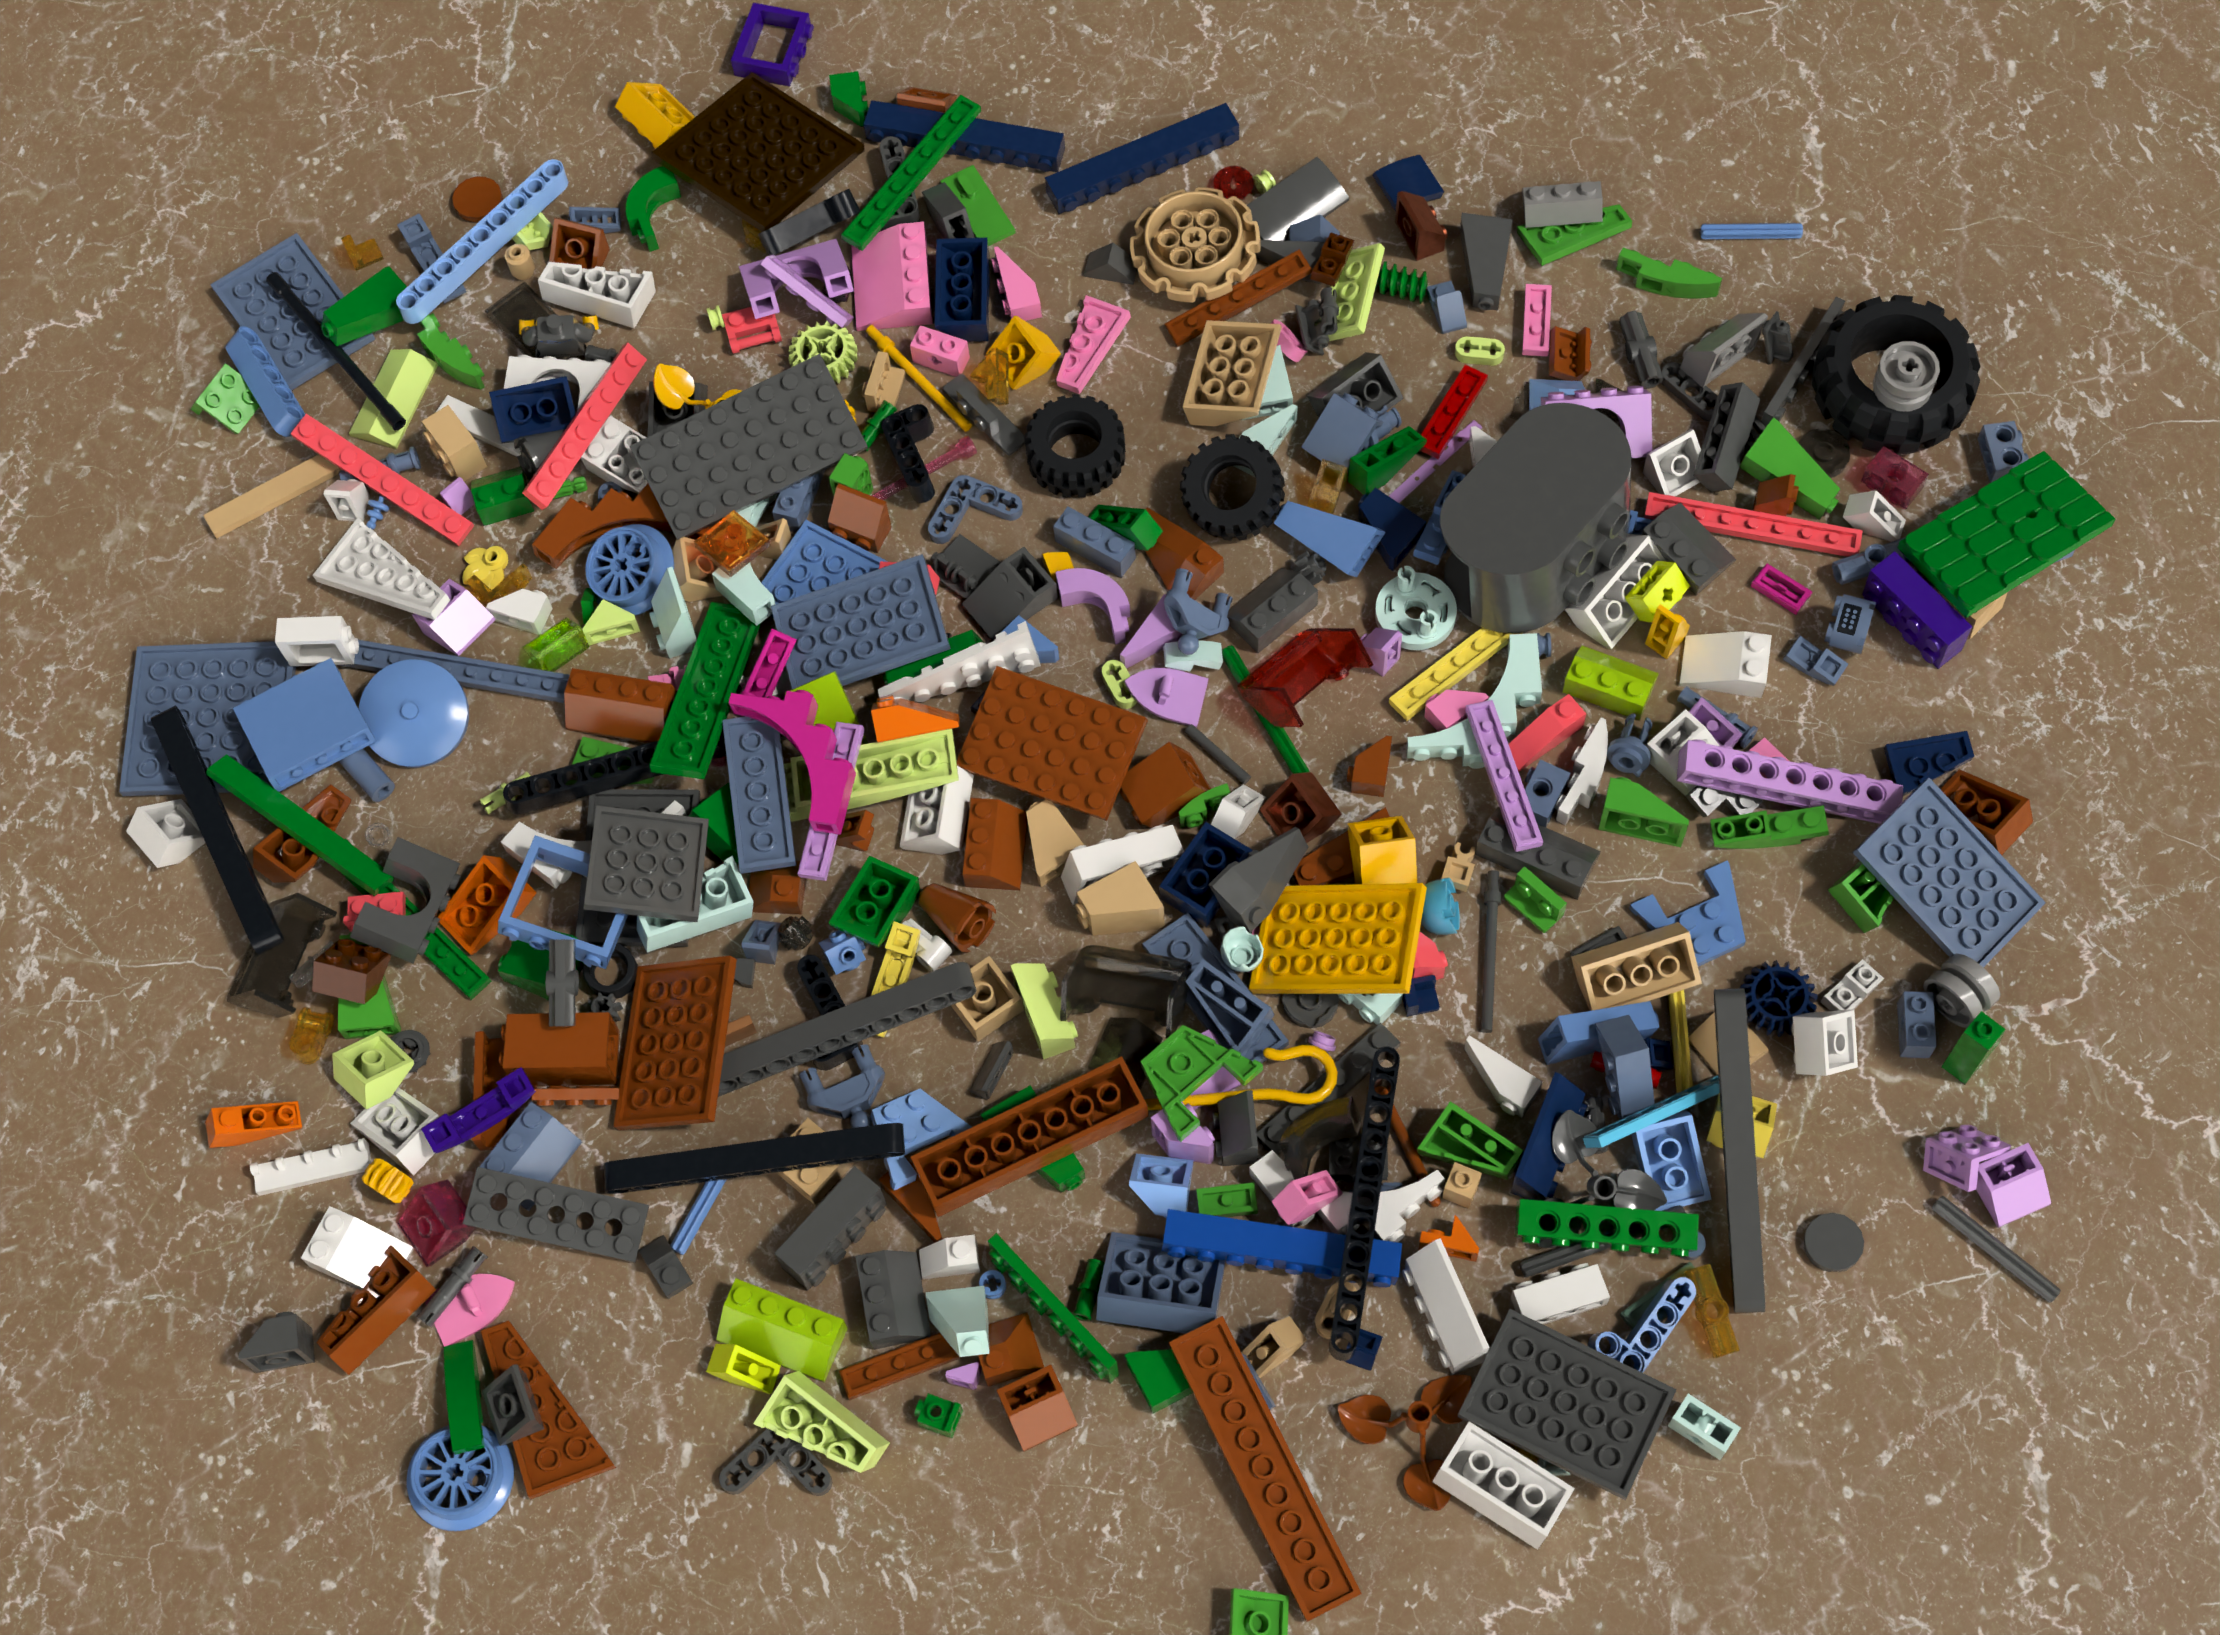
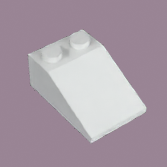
M1740 631L1686 636L1679 686L1761 698L1767 682L1772 635Z
M399 1087L391 1098L367 1110L364 1109L350 1123L394 1162L413 1176L435 1154L421 1128L439 1118V1115Z
M329 1206L301 1259L311 1268L362 1290L371 1279L368 1274L375 1265L380 1267L387 1258L385 1252L390 1245L407 1261L414 1248L354 1216Z

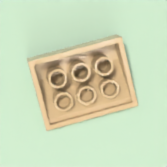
M1206 321L1182 407L1190 425L1218 426L1259 414L1282 328L1281 324Z

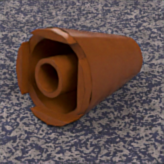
M936 883L925 886L919 894L920 907L961 952L968 953L970 952L968 950L969 947L973 945L976 947L980 946L994 927L995 921L991 918L992 912L996 914V909L987 901Z

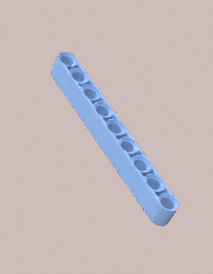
M551 159L544 162L397 296L396 303L405 322L416 324L422 321L568 187L569 182L563 164L559 160Z

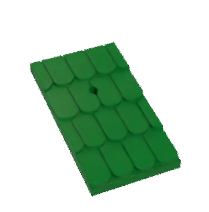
M2042 451L2010 469L2006 475L1984 486L1978 493L1937 515L1936 519L1909 533L1906 538L1899 542L1897 548L1965 618H1968L2051 564L2072 557L2075 549L2112 527L2116 519L2096 499L2088 494L2075 479L2070 477L2055 460H2052L2045 451Z

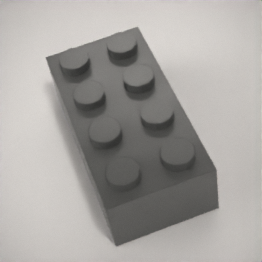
M854 1166L774 1253L782 1269L807 1291L812 1286H818L824 1280L825 1272L832 1264L837 1265L844 1258L845 1250L852 1242L857 1243L864 1236L865 1228L872 1220L876 1222L884 1214L887 1204L881 1188Z

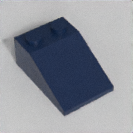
M567 376L489 392L501 444L514 442L520 436L566 429L576 415Z

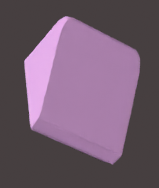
M461 477L457 478L440 492L445 505L460 515L475 504L471 490Z
M975 1362L948 1370L945 1376L949 1384L975 1390L977 1389L982 1367L980 1362Z

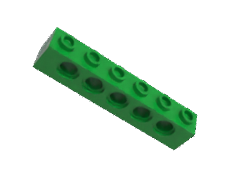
M1519 1199L1516 1205L1515 1237H1522V1243L1540 1244V1239L1552 1240L1551 1245L1569 1246L1570 1242H1581V1248L1599 1249V1244L1611 1245L1612 1251L1629 1252V1247L1641 1248V1253L1659 1254V1249L1671 1250V1256L1689 1257V1252L1697 1251L1699 1214ZM1547 1215L1553 1219L1554 1228L1552 1231H1544L1540 1227L1539 1220L1541 1216ZM1572 1218H1578L1583 1222L1584 1229L1581 1234H1575L1570 1230L1569 1222ZM1601 1221H1608L1612 1224L1613 1234L1610 1237L1600 1233L1599 1224ZM1632 1223H1637L1642 1227L1643 1235L1640 1239H1634L1629 1234V1226ZM1661 1226H1667L1672 1230L1673 1237L1670 1242H1665L1659 1237Z

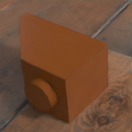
M1385 736L1355 757V764L1348 767L1347 782L1352 783L1351 793L1384 797L1392 736Z

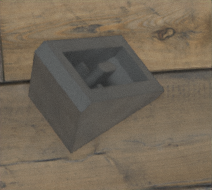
M1110 243L1089 253L1084 277L1134 285L1138 268L1133 266L1130 254L1115 243Z

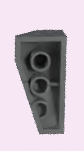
M1294 827L1271 840L1268 847L1261 851L1255 849L1248 853L1249 857L1240 863L1234 861L1209 883L1229 921L1238 926L1245 927L1251 933L1271 913L1308 849V845L1299 828Z

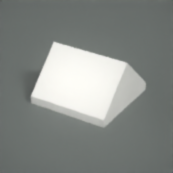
M1690 429L1647 453L1643 474L1659 494L1677 496L1700 483L1693 476L1701 452L1695 431Z

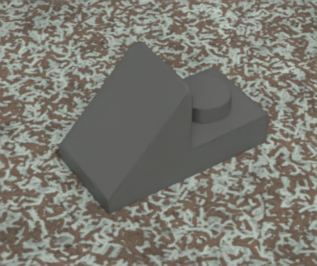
M664 1235L639 1250L668 1299L694 1284Z

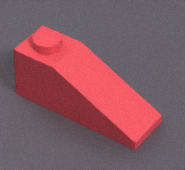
M1570 694L1547 708L1509 743L1518 772L1583 728L1586 712Z

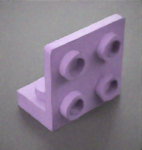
M1961 1125L1959 1128L1943 1131L1938 1135L1926 1138L1923 1171L1970 1192L1977 1189L1979 1162L2010 1151L2011 1145L2001 1141L1997 1136L1987 1135L1977 1130L1973 1125Z

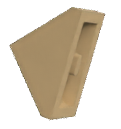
M782 518L756 527L752 537L750 554L778 560L792 540L787 520Z

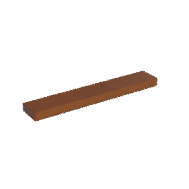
M1299 249L1253 274L1244 282L1233 285V290L1228 294L1216 299L1206 300L1166 322L1165 327L1176 346L1179 347L1204 332L1207 320L1226 321L1311 274L1312 269Z

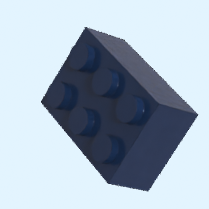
M1205 822L1160 884V899L1183 914L1189 913L1196 922L1207 927L1221 908L1209 883L1234 861L1240 863L1249 857L1248 853L1253 850L1208 822Z

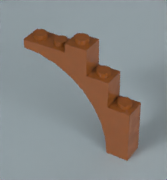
M647 483L634 500L625 492H617L611 488L593 511L585 502H577L570 497L533 542L532 547L536 557L557 569L571 554L584 545L600 538L609 530L618 527L642 524L660 531L671 533L673 531ZM710 527L687 538L708 543L711 540Z

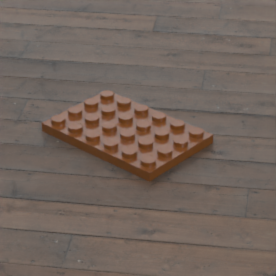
M996 666L958 756L957 766L969 773L1107 821L1148 719L1127 710Z
M729 955L638 966L614 1128L618 1130H631L715 1122L736 970V958Z

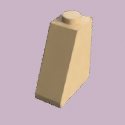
M1039 800L1033 803L1029 810L1026 811L1037 879L1041 887L1062 874L1070 851L1084 845L1055 804L1048 800Z

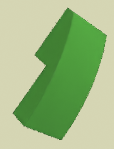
M1228 784L1214 787L1186 804L1179 811L1180 827L1187 826L1193 828L1207 821V810L1217 811L1222 799L1230 794Z

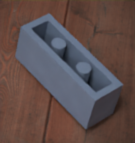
M1070 507L1065 509L1053 526L1055 542L1120 578L1124 576L1136 559L1134 542Z

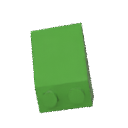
M1610 777L1598 830L1676 847L1682 846L1689 825V820L1639 783L1632 782L1624 777Z

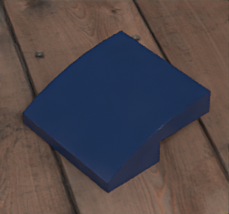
M1421 155L1393 162L1375 171L1372 175L1395 211L1397 193L1400 191L1422 196L1426 201L1440 199L1444 193V190Z

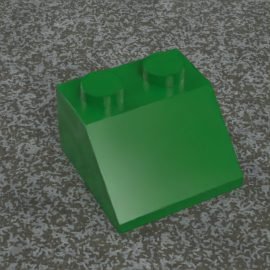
M521 466L471 480L474 503L484 526L534 512L532 501L522 494L527 486V482Z

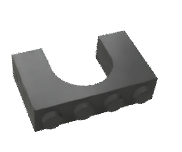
M397 837L387 857L383 872L415 886L424 896L426 907L413 915H397L365 902L354 923L350 938L374 948H380L381 951L414 964L417 955L423 956L430 942L426 939L428 933L434 934L439 924L440 918L436 917L439 910L442 912L446 910L451 898L447 896L449 889L455 890L461 877V875L456 874L460 863Z

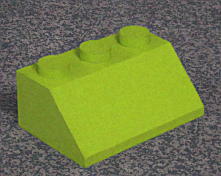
M1582 645L1569 668L1562 693L1570 694L1573 697L1625 716L1635 713V719L1640 721L1659 673Z

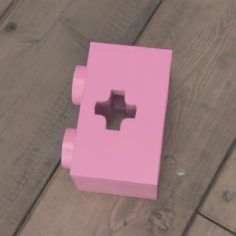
M921 325L910 344L913 363L955 377L963 373L970 358L968 342L966 340Z

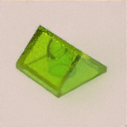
M567 617L523 646L525 652L540 670L555 672L590 648L581 627Z

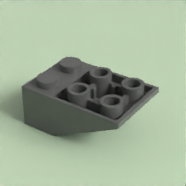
M1022 547L1003 560L962 603V606L993 642L996 639L995 635L1001 633L1018 615L1024 620H1028L1058 599L1057 587L1054 580L1028 550Z

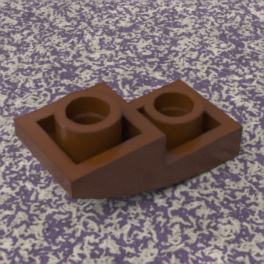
M1330 233L1322 247L1321 256L1311 272V279L1335 287L1347 263L1355 240Z

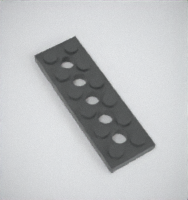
M477 1167L463 1224L636 1263L650 1205ZM501 1193L507 1197L508 1203L503 1210L497 1211L491 1206V1199L494 1195ZM525 1200H532L536 1204V1212L530 1217H524L520 1213V1205ZM555 1206H560L565 1211V1217L560 1223H552L548 1217L550 1209ZM582 1213H590L594 1219L592 1227L587 1230L580 1229L577 1225V1218ZM611 1219H618L622 1223V1231L616 1236H610L605 1229L607 1222Z

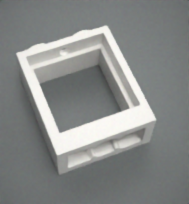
M342 616L277 618L275 643L290 666H315L332 658L335 665L354 664L355 654L359 652V642L357 638H354L351 627L347 626Z

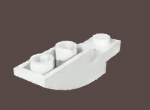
M1602 717L1596 726L1590 725L1584 737L1587 740L1583 747L1578 746L1571 758L1574 761L1572 770L1574 775L1568 784V787L1571 789L1567 796L1564 794L1560 796L1555 806V809L1558 810L1556 821L1565 826L1578 804L1589 809L1600 785L1608 748L1606 719Z

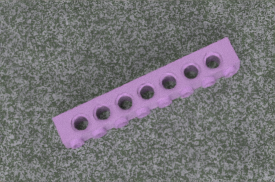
M1698 739L1688 740L1679 750L1677 781L1802 808L1824 805L1826 813L1881 824L1903 800V785L1894 784L1893 781L1887 779L1876 780L1867 778L1863 774L1843 773L1835 768L1824 769L1814 767L1811 763L1807 762L1795 763L1787 761L1783 757L1762 756L1755 751L1743 752L1734 750L1727 745L1715 746L1706 744L1705 741ZM1706 760L1711 762L1713 767L1709 766ZM1733 766L1737 767L1740 773L1735 771ZM1760 772L1764 773L1767 778H1764ZM1787 778H1790L1794 784L1790 783ZM1813 783L1817 784L1820 789L1816 788ZM1840 789L1844 790L1847 795L1843 794Z

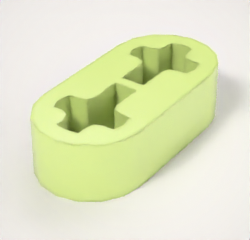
M1462 337L1455 346L1457 360L1468 364L1498 365L1503 361L1505 353L1503 343L1491 338ZM1464 347H1470L1469 353L1464 352ZM1490 349L1495 350V355H1490Z
M1110 660L1102 667L1103 682L1118 707L1122 709L1132 708L1136 705L1137 701L1124 683L1130 677V674L1122 662ZM1110 670L1118 672V681H1116L1113 675H1110ZM1121 688H1124L1126 693L1130 694L1129 699L1121 696Z

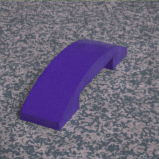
M520 1067L497 1081L498 1087L453 1115L444 1114L421 1128L433 1152L436 1154L477 1136L523 1105L536 1092L523 1068Z

